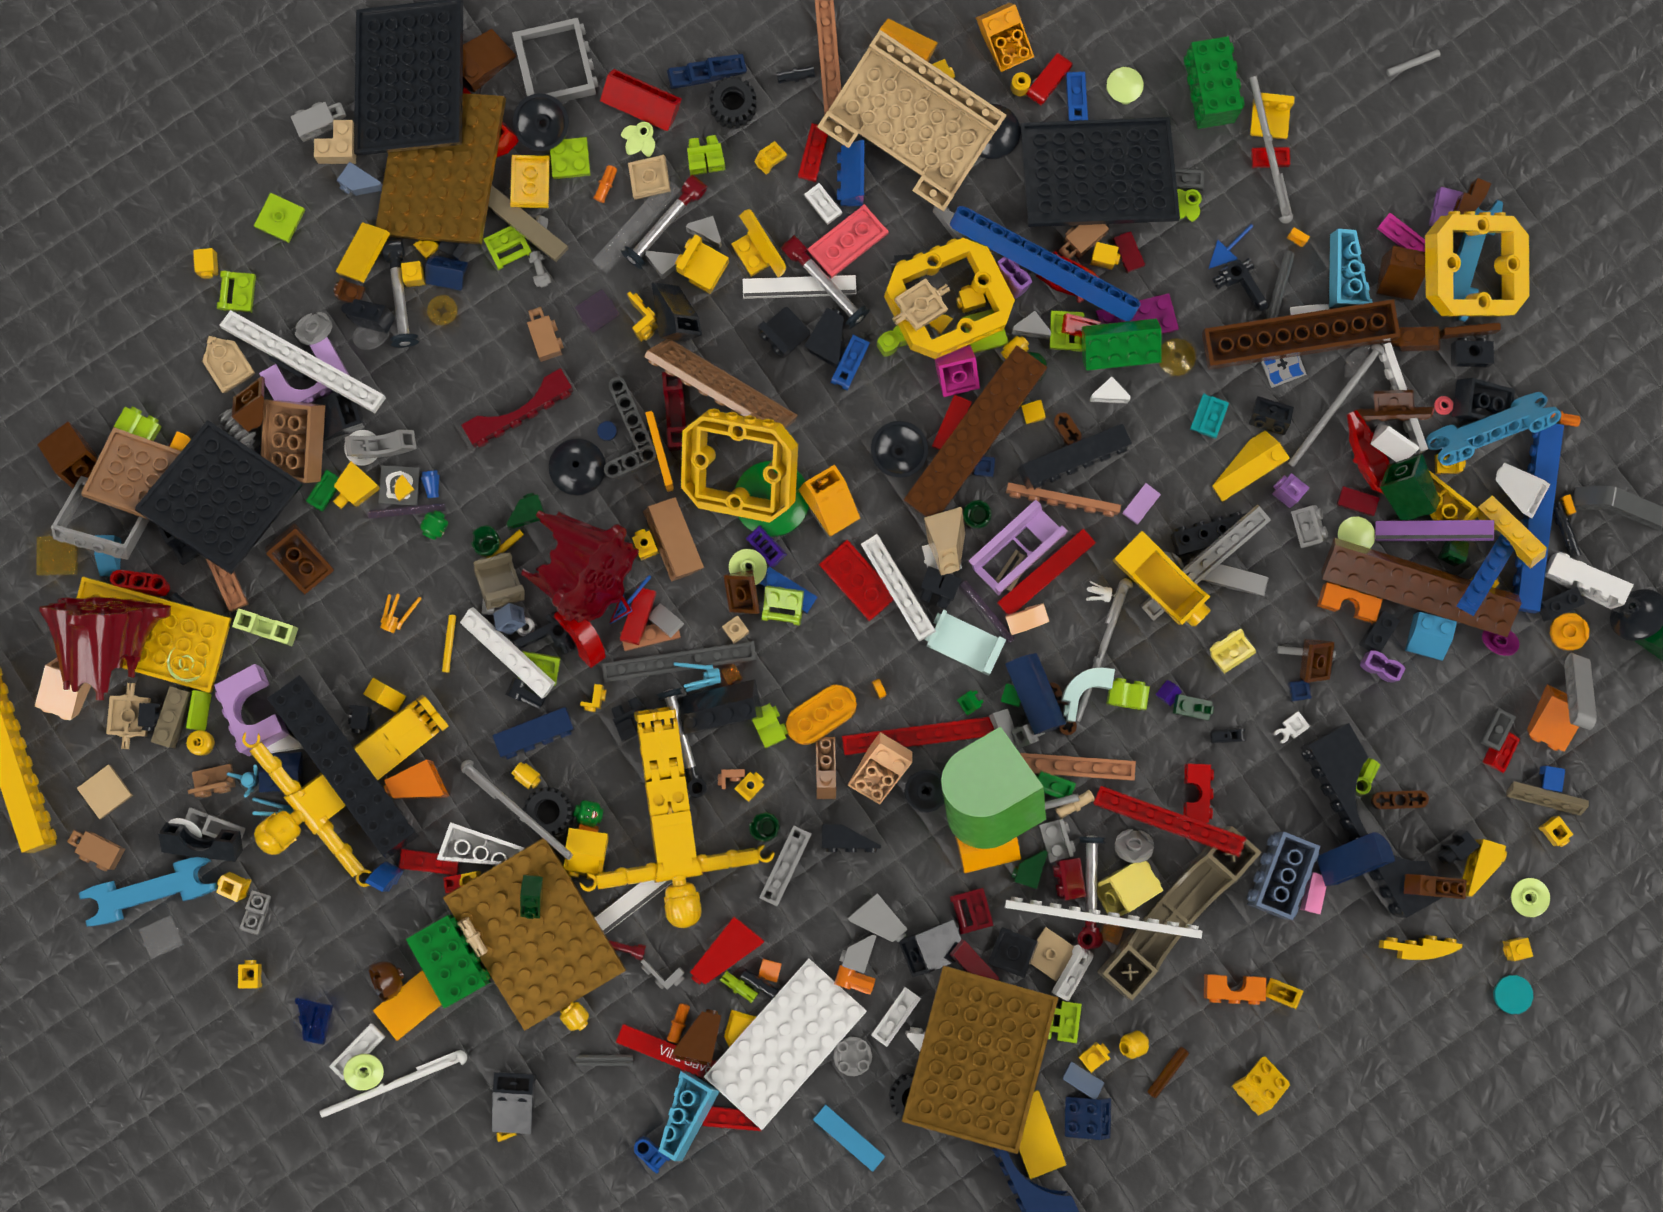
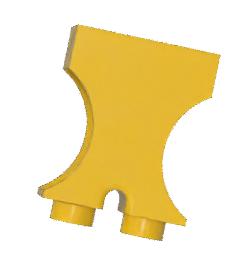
M1143 531L1112 560L1178 625H1183L1187 621L1192 627H1195L1211 611L1204 604L1210 596L1194 583Z

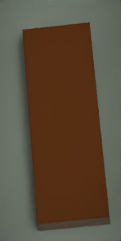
M1488 323L1447 327L1440 331V339L1496 334L1501 330V324Z

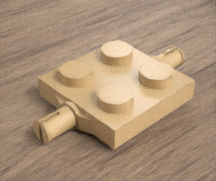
M924 279L897 296L894 301L900 308L901 313L892 318L893 322L897 325L906 319L917 331L947 312L948 308L942 301L941 296L950 291L949 287H947L948 285L945 284L936 290L927 279Z
M127 683L126 694L110 696L106 734L122 737L121 749H130V738L136 736L147 737L148 731H142V727H138L139 703H150L151 698L134 695L135 683Z

